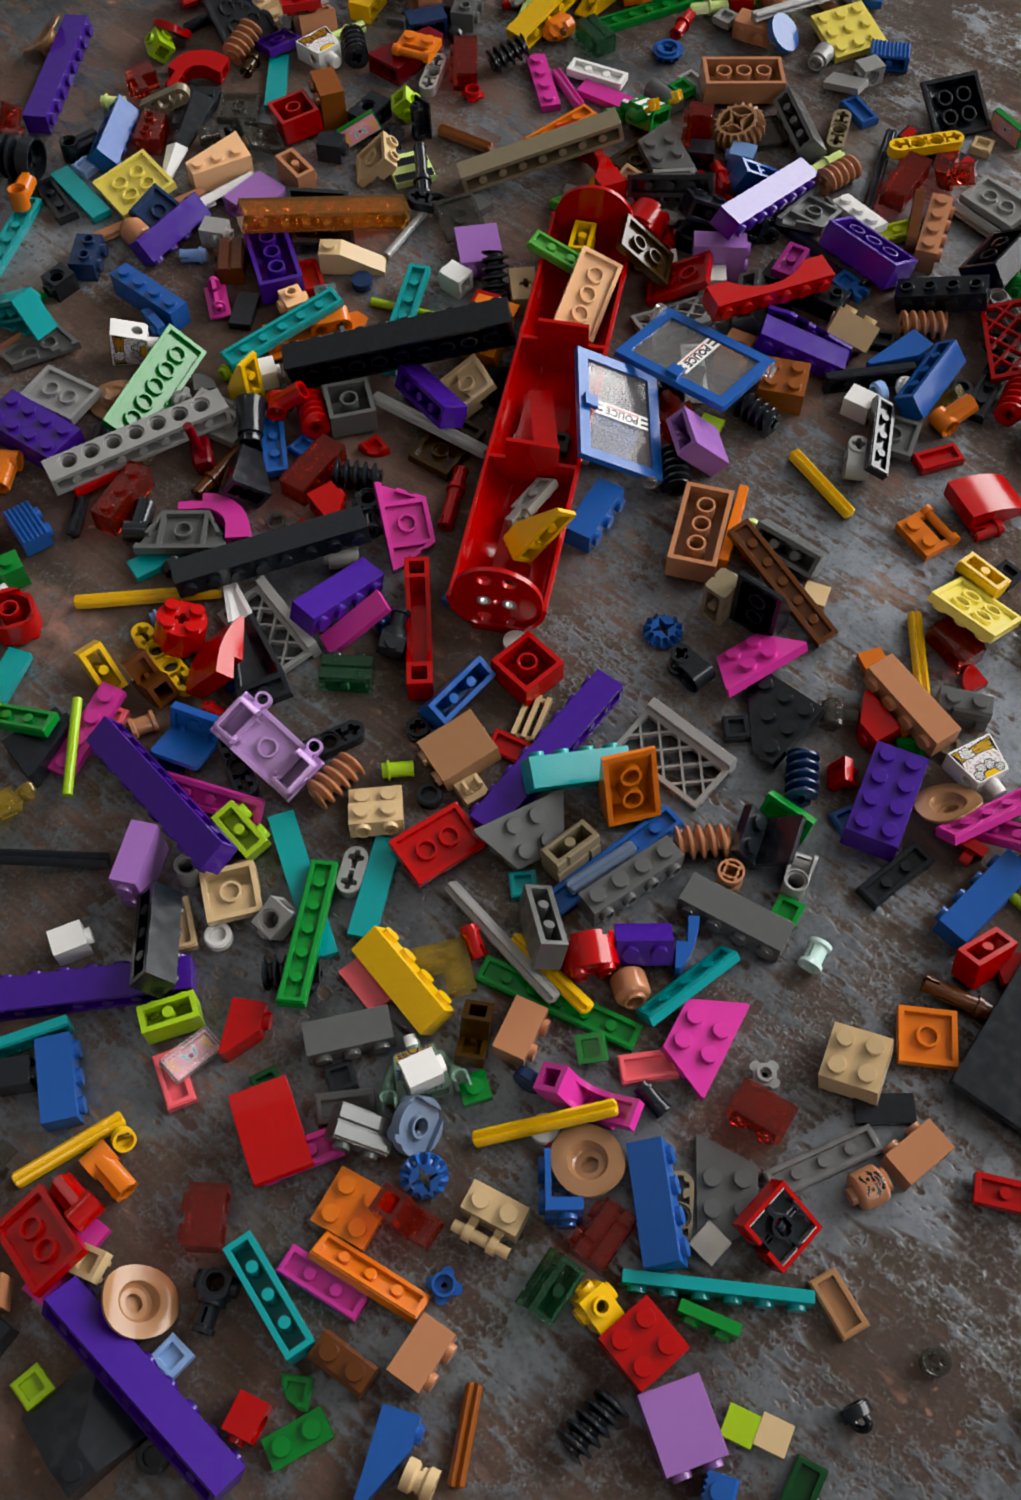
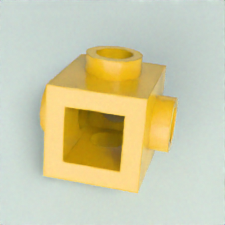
M596 1279L584 1280L575 1288V1294L569 1298L574 1306L572 1313L576 1320L583 1327L587 1325L590 1331L602 1335L625 1314L615 1300L618 1298L617 1292L607 1281L602 1282Z

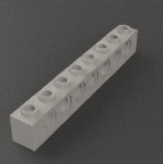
M215 388L124 427L117 428L88 442L74 446L64 452L42 460L41 463L57 496L92 480L121 470L189 441L183 429V424L186 422L192 423L198 437L232 423L230 410L218 388Z

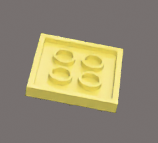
M862 0L811 15L809 23L821 42H828L832 45L834 49L832 60L835 64L869 54L872 39L887 40Z
M144 149L133 154L92 182L95 189L123 219L130 217L128 215L129 210L154 183L168 194L178 188L175 181Z
M963 576L932 591L927 598V601L933 604L934 609L941 613H946L953 618V621L958 626L969 629L975 633L974 635L978 640L989 644L1017 628L1021 623V616Z

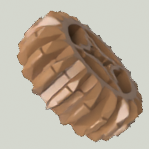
M744 102L741 105L735 103L731 107L727 105L725 110L720 109V113L715 114L714 119L711 121L710 127L712 140H715L718 150L722 149L726 153L727 148H731L734 140L754 145L757 142H761L762 136L765 135L766 126L762 110L758 109V106L753 107L752 103L745 105Z

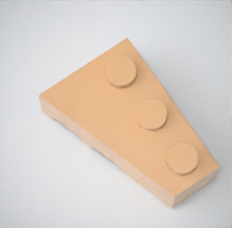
M236 131L185 162L192 187L194 189L202 187L204 192L214 190L247 172L252 171L254 174L251 154Z

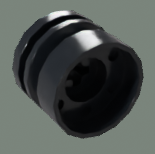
M1 133L0 177L16 180L22 172H29L30 175L36 178L37 182L41 181L47 167V154L43 141L32 136L23 135L21 137L17 134Z

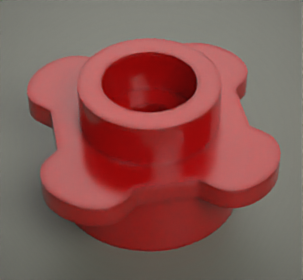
M474 83L468 84L465 90L461 92V96L465 97L468 103L478 102L479 99L485 97V94L481 92V87Z

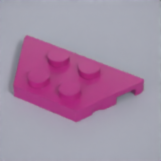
M374 482L373 488L391 571L396 573L404 567V557H418L436 543L427 499L423 495L411 494L397 487L395 490L382 486L381 482Z
M754 634L717 656V665L725 685L727 697L731 698L807 652V643L799 640Z
M689 999L685 1002L661 1048L662 1053L669 1062L675 1065L680 1077L688 1081L696 1092L695 1097L702 1102L750 1007L749 1004Z

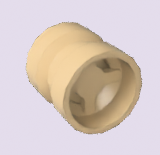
M411 1456L397 1489L406 1494L414 1491V1494L418 1496V1500H431L442 1471L433 1466L423 1468L421 1460Z

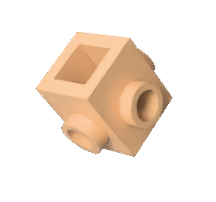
M298 284L277 290L279 300L276 301V305L280 314H285L309 300L306 291L302 292Z

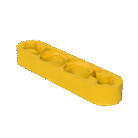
M951 130L897 138L889 142L887 155L892 159H905L957 151L961 149L965 137L963 133Z
M146 622L134 625L131 629V636L135 645L138 648L145 649L158 670L168 674L179 690L180 696H191L186 693V686L184 684L181 685L179 677L182 676V679L187 683L190 669L180 658L171 657L163 652L159 655H152L151 650L155 647H160L157 643L155 645L153 640L154 628ZM141 633L148 635V642H146V639L142 635H140ZM170 663L178 665L174 671L168 672L164 670L165 666Z

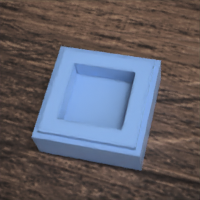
M84 155L72 164L71 168L76 174L88 180L99 169L86 160L87 155Z
M173 1332L151 1354L165 1376L169 1375L174 1380L196 1357Z

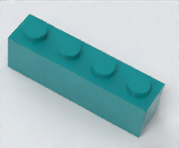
M614 742L604 744L599 749H594L593 745L579 747L578 751L569 752V748L554 750L553 754L544 755V751L529 753L528 757L520 762L525 794L599 785L601 757L629 751L628 745L618 746V743Z
M249 1230L222 1248L284 1358L293 1366L308 1355L316 1340L258 1241Z

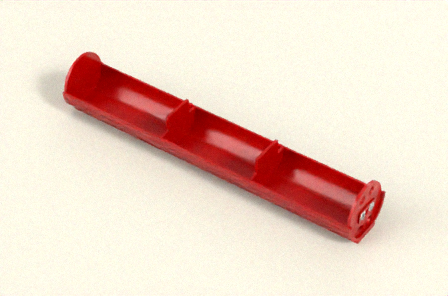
M581 185L569 190L560 199L556 212L552 211L547 235L566 246L569 244L575 220L597 223L594 250L622 264L623 268L594 342L589 344L588 324L553 319L570 274L540 257L452 578L446 593L448 604L453 611L467 622H472V628L505 634L512 630L529 631L538 627L546 617L567 526L532 563L513 560L505 544L503 536L510 530L505 518L512 511L510 506L537 477L556 479L559 487L534 515L557 507L571 510L583 460L577 457L574 349L578 345L607 356L629 265V260L621 255L615 247L622 218L628 213L633 216V212L628 202L620 194L604 186ZM588 360L589 392L598 395L605 366ZM552 389L557 431L571 434L565 458L559 457L560 445L513 438L517 431L529 391ZM590 408V426L594 414L593 408Z

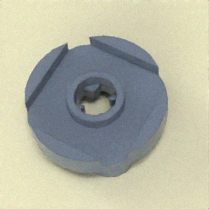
M420 1094L405 1095L400 1099L399 1106L387 1130V1138L393 1142L398 1152L410 1157L418 1152H431L435 1148L443 1130V1120L439 1119L438 1110H441L438 1102L431 1097ZM416 1122L420 1124L418 1130H415Z

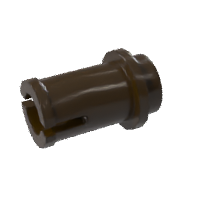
M249 53L246 56V62L240 69L241 75L246 70L244 78H251L254 70L261 65L259 55Z

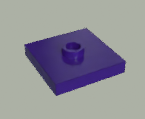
M283 28L259 38L258 42H254V49L272 58L296 48V40L302 38V36L287 28Z

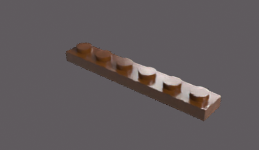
M748 518L727 531V536L764 583L785 597L791 609V617L817 649L838 635L839 631Z

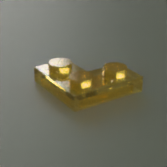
M463 937L409 949L416 957L415 963L420 969L426 970L430 975L444 973L450 998L478 992Z

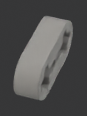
M360 846L349 848L345 852L340 866L336 885L339 894L344 898L357 897L369 861L367 851ZM361 856V861H358L356 868H353L352 859ZM350 876H353L354 885H351L349 889H345L344 884H348Z

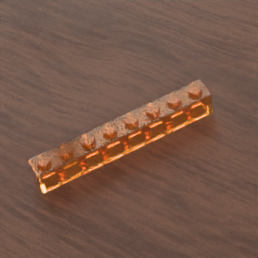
M404 194L237 198L236 218L242 234L404 229L409 223L411 210Z

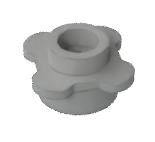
M184 386L182 390L179 389L173 393L171 398L173 406L193 398L190 394V388Z
M754 1060L750 1063L749 1069L752 1071L750 1083L754 1089L766 1090L771 1088L775 1090L780 1086V1080L777 1078V1070L779 1069L777 1062L770 1060L768 1063H760ZM762 1073H767V1077H763Z

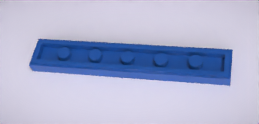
M665 804L661 807L660 816L645 819L552 888L561 919L577 907L578 893L572 895L565 886L567 879L627 841L634 843L638 850L637 854H639L664 836L668 835L671 837L673 835V827L677 825L680 830L684 826V822Z

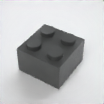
M368 377L322 385L333 438L379 430L376 408Z

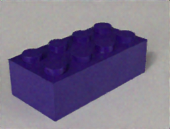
M853 215L830 219L818 243L824 247L826 253L837 256L841 259L840 262L842 264L853 267L857 270L858 275L870 279L874 282L875 287L882 290L896 287L900 278H910L919 261Z
M284 218L241 226L246 250L263 305L276 303L279 300L277 290L298 284L302 292L305 291L303 275Z
M12 389L0 399V444L9 450L22 451L26 460L44 470L41 463L42 460L86 442L81 428Z
M877 741L839 843L889 862L893 860L902 840L929 759Z

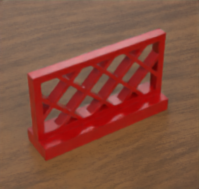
M1021 298L989 304L987 311H980L991 383L1007 381L1010 378L1021 376V368L1018 367L1021 364V351L1016 349V346L1021 342V334L1012 330L1018 323L1021 324V313L1016 316L1009 312L1012 308L1021 307ZM995 311L1000 314L995 320L986 317V313ZM1004 317L1013 320L1008 327L999 323ZM994 328L1003 332L998 338L989 335ZM1007 335L1016 338L1011 346L1002 342ZM997 346L1006 350L1000 357L992 353ZM1010 353L1019 357L1014 364L1005 360ZM1000 364L1009 368L1006 373L995 375V370Z

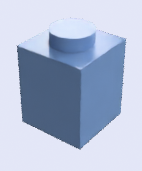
M734 140L731 148H727L724 161H727V171H732L741 157L756 161L758 145Z

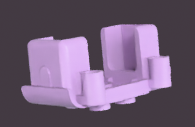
M245 691L214 722L210 731L289 803L305 786L306 782L325 764L318 757L324 749L323 743L316 738H312L305 745L267 710L273 703L272 696L269 693L259 691L254 698ZM266 695L268 697L267 703L260 704V697ZM314 742H318L320 746L316 752L310 749L311 744Z

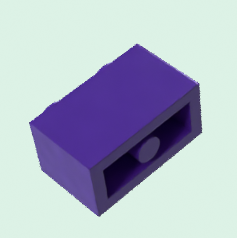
M671 923L614 924V936L620 966L673 965L674 936Z

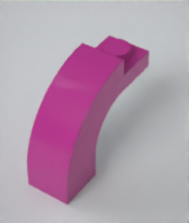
M203 493L202 501L178 502V510H210L215 523L225 529L226 544L252 537L247 514L237 502L228 497L215 493Z
M547 1061L543 1062L533 1089L540 1096L560 1110L611 1098L615 1099L619 1110L617 1116L589 1122L611 1131L619 1128L634 1132L645 1105L638 1098L611 1093L587 1083L569 1066Z

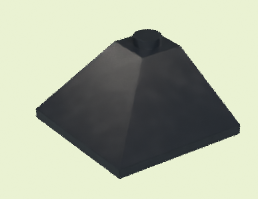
M977 70L920 83L933 133L956 130L967 136L993 129Z
M285 187L282 210L292 244L319 245L320 239H342L355 245L348 190Z
M83 1365L22 1418L48 1469L67 1497L75 1500H80L148 1439L86 1365Z

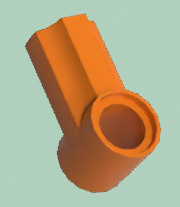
M22 172L17 177L15 183L7 187L10 203L15 212H26L31 208L30 198L37 185V181L29 172Z
M965 393L947 407L940 406L932 411L928 417V422L945 438L956 431L959 423L977 412L979 406L971 394Z
M0 449V494H6L11 490L16 473L21 472L24 467V455L20 450Z
M101 1139L78 1161L95 1180L98 1179L111 1197L119 1203L127 1199L139 1184L119 1162L120 1158Z

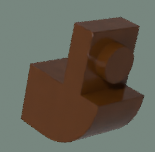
M139 648L120 663L131 678L130 682L153 706L161 709L180 694L168 674L158 670L145 649Z

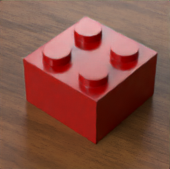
M304 88L267 103L272 124L287 145L295 144L302 139L315 136L317 133L324 131L319 108Z
M527 631L491 659V669L497 674L493 679L519 703L528 707L535 702L537 697L544 695L564 677V662L530 631Z
M645 1295L599 1336L596 1343L637 1395L644 1393L687 1354L691 1348L648 1295Z

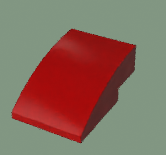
M986 473L962 477L949 481L943 493L968 529L990 523L992 519L1004 522L1021 515V498L1004 475Z
M239 616L210 637L198 650L189 670L186 684L187 694L203 700L233 679L234 666L243 661L244 617Z
M286 1075L228 1095L241 1146L255 1188L314 1166Z

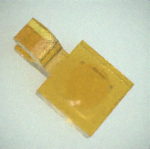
M31 781L22 784L14 792L10 786L0 790V821L22 812V803L36 798L34 793L36 788Z

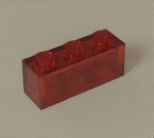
M477 35L454 36V44H450L449 82H453L454 91H463L468 84H477Z
M909 151L905 158L902 157L896 170L893 169L890 172L887 182L883 181L878 191V194H880L878 204L901 213L913 198L915 189L920 188L927 179L933 159Z
M322 434L311 443L305 453L300 455L288 470L282 473L279 479L282 494L305 507L308 504L307 493L326 484L331 479L336 459L340 458L341 465H344L347 459L346 446Z
M132 460L127 462L89 510L97 529L113 536H118L122 531L124 521L130 518L135 500L139 499L140 496L148 497L156 486L149 467Z

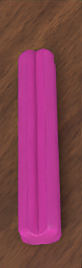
M560 68L553 69L552 78L575 109L584 104L583 99Z

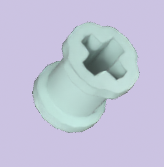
M811 936L807 941L808 947L804 955L798 959L797 963L807 972L818 975L823 969L821 965L826 955H829L833 948L824 939Z

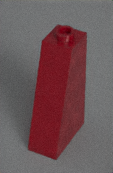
M430 26L416 31L417 33L442 38V46L437 53L444 51L442 32ZM398 40L368 53L370 72L400 87L425 67L426 63H423L422 60L403 55L399 57L392 55V45L397 43Z

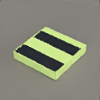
M414 151L398 154L400 159L397 161V169L391 175L397 190L414 186L413 178L416 175ZM427 156L428 175H430L433 182L436 181V174Z

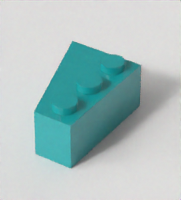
M31 286L0 295V328L11 332L19 330L21 335L27 336L30 334L33 335L34 340L39 341L58 327V325L42 303L40 294Z

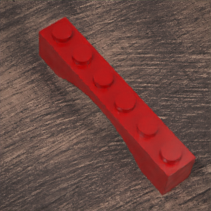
M578 120L555 125V129L576 122ZM602 149L576 157V159L588 164L595 171L594 185L612 189L626 200L627 179L622 176L618 167L614 166L609 156H606Z
M823 255L804 259L792 275L773 284L747 286L724 281L706 286L701 304L713 323L728 320L731 317L742 314L746 315L759 309H766L769 305L784 304L812 294L823 293L829 290L835 273Z
M429 556L404 557L406 609L412 612L411 618H408L406 623V685L408 700H429L434 695Z

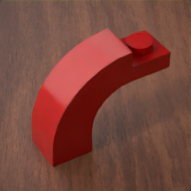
M211 50L185 52L176 57L168 66L169 77L166 80L165 88L178 82L186 84L196 78L209 79L222 85L230 72L229 57Z

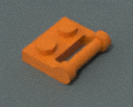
M405 30L397 43H393L391 53L394 56L399 57L403 55L430 64L442 46V38L417 33L413 30Z
M930 504L925 505L920 511L897 522L894 528L924 562L954 547L961 540V537L956 532H952L940 520ZM927 519L945 539L941 541L923 521Z

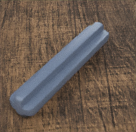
M632 841L625 842L567 879L565 882L567 890L572 895L576 894L634 857L638 851Z

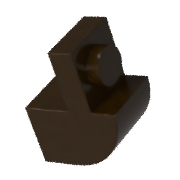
M465 1000L460 1022V1036L454 1054V1064L483 1069L489 1052L495 1003Z

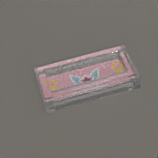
M205 1025L159 1060V1065L179 1085L218 1054L221 1041Z

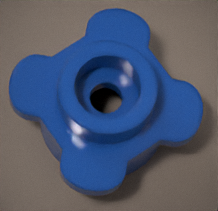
M449 1266L443 1267L442 1271L434 1276H429L426 1280V1287L432 1290L435 1295L434 1301L439 1306H444L451 1297L462 1294L463 1286L456 1281L454 1270ZM443 1283L447 1284L446 1289H443L441 1287Z

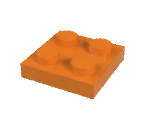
M898 1005L896 1008V1064L955 1071L959 1065L957 1011Z
M342 1165L310 1221L364 1253L396 1197L395 1194Z

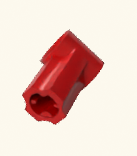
M299 380L282 390L269 391L266 394V416L272 421L284 420L287 417L288 410L309 399L310 393L306 385Z
M71 1172L63 1175L59 1174L52 1181L50 1193L65 1210L63 1212L65 1217L81 1233L106 1210L102 1203L88 1189L86 1190Z

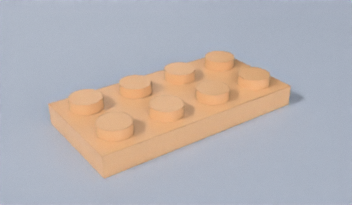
M583 245L553 319L588 324L589 344H592L623 265Z

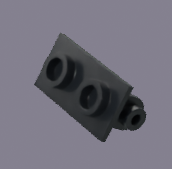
M415 94L414 101L410 105L411 121L413 122L412 137L415 141H421L424 136L432 139L430 103Z

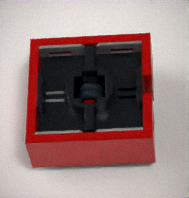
M771 1179L732 1223L747 1243L758 1246L755 1252L771 1271L782 1274L823 1228L785 1181Z

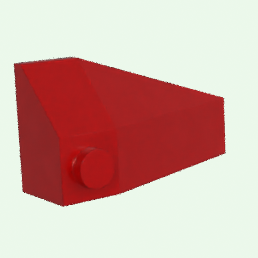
M552 389L528 392L515 438L558 445Z

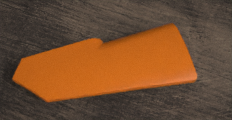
M344 305V307L268 351L269 355L273 356L274 361L281 360V345L294 340L310 339L313 336H324L338 331L339 326L342 325L346 331L353 330L359 326H366L369 317L359 311L348 312L347 306Z

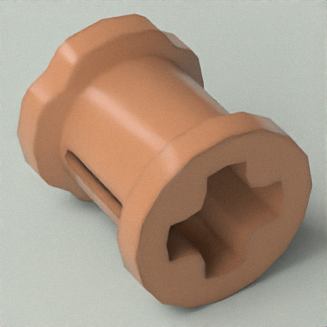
M152 709L148 710V714L138 718H127L132 734L137 740L141 735L148 732L160 731Z

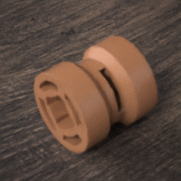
M732 858L721 861L718 865L715 883L737 893L744 880V865L737 859Z

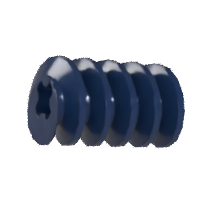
M793 748L786 752L787 766L785 768L786 785L784 786V797L798 807L803 808L809 806L811 801L819 797L816 790L819 788V783L817 782L819 773L817 771L820 769L818 763L820 761V754L808 749Z

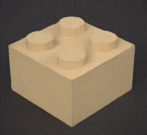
M835 1021L818 1073V1088L849 1098H857L877 1106L893 1054L894 1039Z

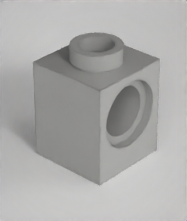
M874 54L855 60L852 75L867 78L868 86L866 88L882 83L886 65Z
M204 216L198 229L202 247L218 248L219 238H230V240L234 238V231L231 229L229 219Z
M271 895L251 923L258 928L256 932L267 941H283L295 925L298 910L284 897ZM275 915H277L278 922L274 927L273 918Z

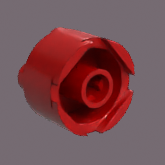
M641 197L630 206L633 217L660 240L670 224L669 214L667 211L664 213L660 209L661 204L657 201Z
M16 587L1 589L0 642L2 645L12 647L38 639L41 635L43 619L31 594L20 591V588Z
M174 598L165 600L156 613L153 635L155 645L157 643L164 654L176 658L190 657L191 653L198 652L205 643L208 624L204 606L187 601H178Z
M591 929L570 934L571 940L568 941L569 946L562 963L564 976H567L574 984L587 982V977L598 975L599 979L611 978L615 970L620 967L614 932L608 929V934H603L602 929Z

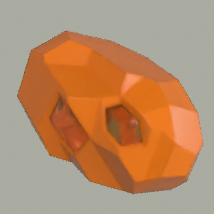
M565 12L556 13L545 23L542 29V36L549 42L559 41L571 36L575 32L573 17Z

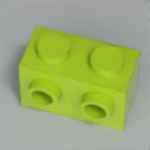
M231 799L211 819L247 860H255L272 845L267 839L271 834L261 823L256 826L252 822L250 817L253 814L243 803L238 806Z
M193 989L136 1007L141 1033L149 1045L206 1027L200 1001Z

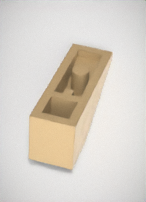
M320 239L318 258L322 274L353 275L359 271H366L371 275L385 276L387 263L385 256L342 239Z

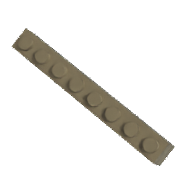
M616 108L456 164L465 193L468 195L625 141L620 118Z

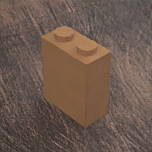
M471 709L417 741L420 752L417 753L418 757L425 767L431 766L433 772L430 774L438 786L443 784L447 792L454 789L453 784L475 772L478 774L501 760L498 747Z

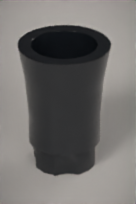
M254 393L240 394L233 399L239 443L251 448H258L262 445V438L264 436L263 423L266 399Z

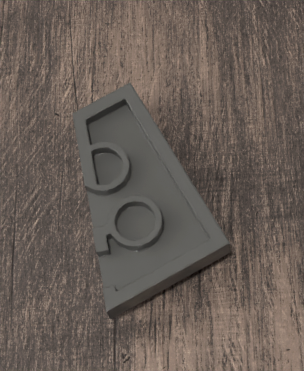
M54 319L58 327L39 341L34 340L33 335L29 334L2 350L0 358L13 371L82 349L80 342Z

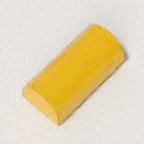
M973 551L958 561L955 567L956 572L995 599H998L1011 583L1008 577Z

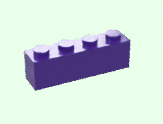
M193 192L128 246L145 267L150 264L156 266L165 259L162 256L164 253L168 252L170 254L179 247L177 242L181 239L184 242L193 235L191 230L195 227L198 230L204 216H209L211 212L196 192Z
M768 314L758 329L753 349L770 356L811 363L809 373L823 379L825 372L844 370L850 352L847 348Z
M399 365L395 387L439 429L463 428L468 406L423 365Z
M362 557L293 600L290 619L310 636L319 631H324L329 624L344 617L375 590L381 592L383 589L384 573Z

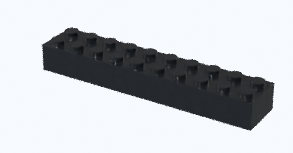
M506 296L494 297L483 302H471L460 307H448L445 310L436 312H425L422 315L413 317L405 316L390 322L382 321L367 327L359 326L353 330L336 331L325 336H313L306 340H294L281 345L284 371L291 383L293 384L301 380L308 389L324 384L398 370L399 365H422L516 345L517 339L512 313Z

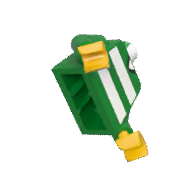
M682 89L670 92L672 99L666 98L662 102L659 101V97L651 99L640 96L631 100L623 99L620 104V111L626 113L625 121L627 123L651 132L669 120L671 108L673 107L672 104H677L683 100Z

